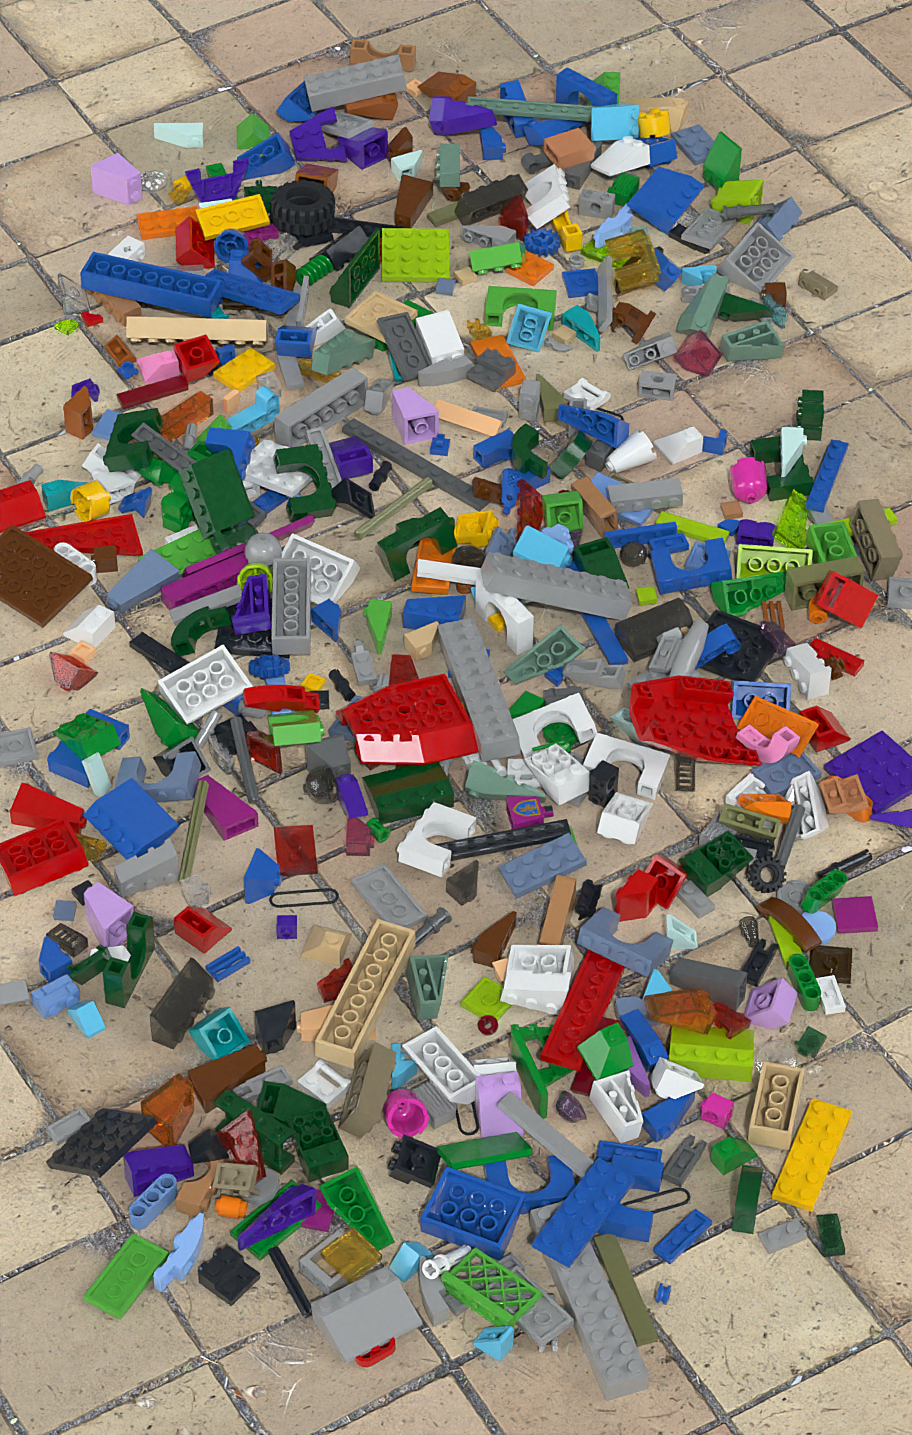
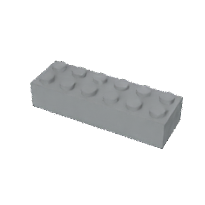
M399 54L304 77L312 112L407 90Z
M352 367L274 416L275 443L288 446L289 448L302 446L308 442L305 435L306 430L323 426L325 431L365 406L368 377Z
M311 558L273 559V655L311 654Z

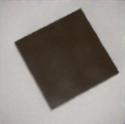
M823 945L813 948L811 950L810 967L815 978L834 975L837 983L850 984L852 948Z

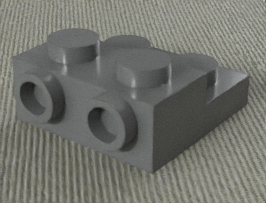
M487 348L477 357V363L467 371V378L496 391L516 373V362L512 357L506 358L502 356L498 350L494 349L492 351Z

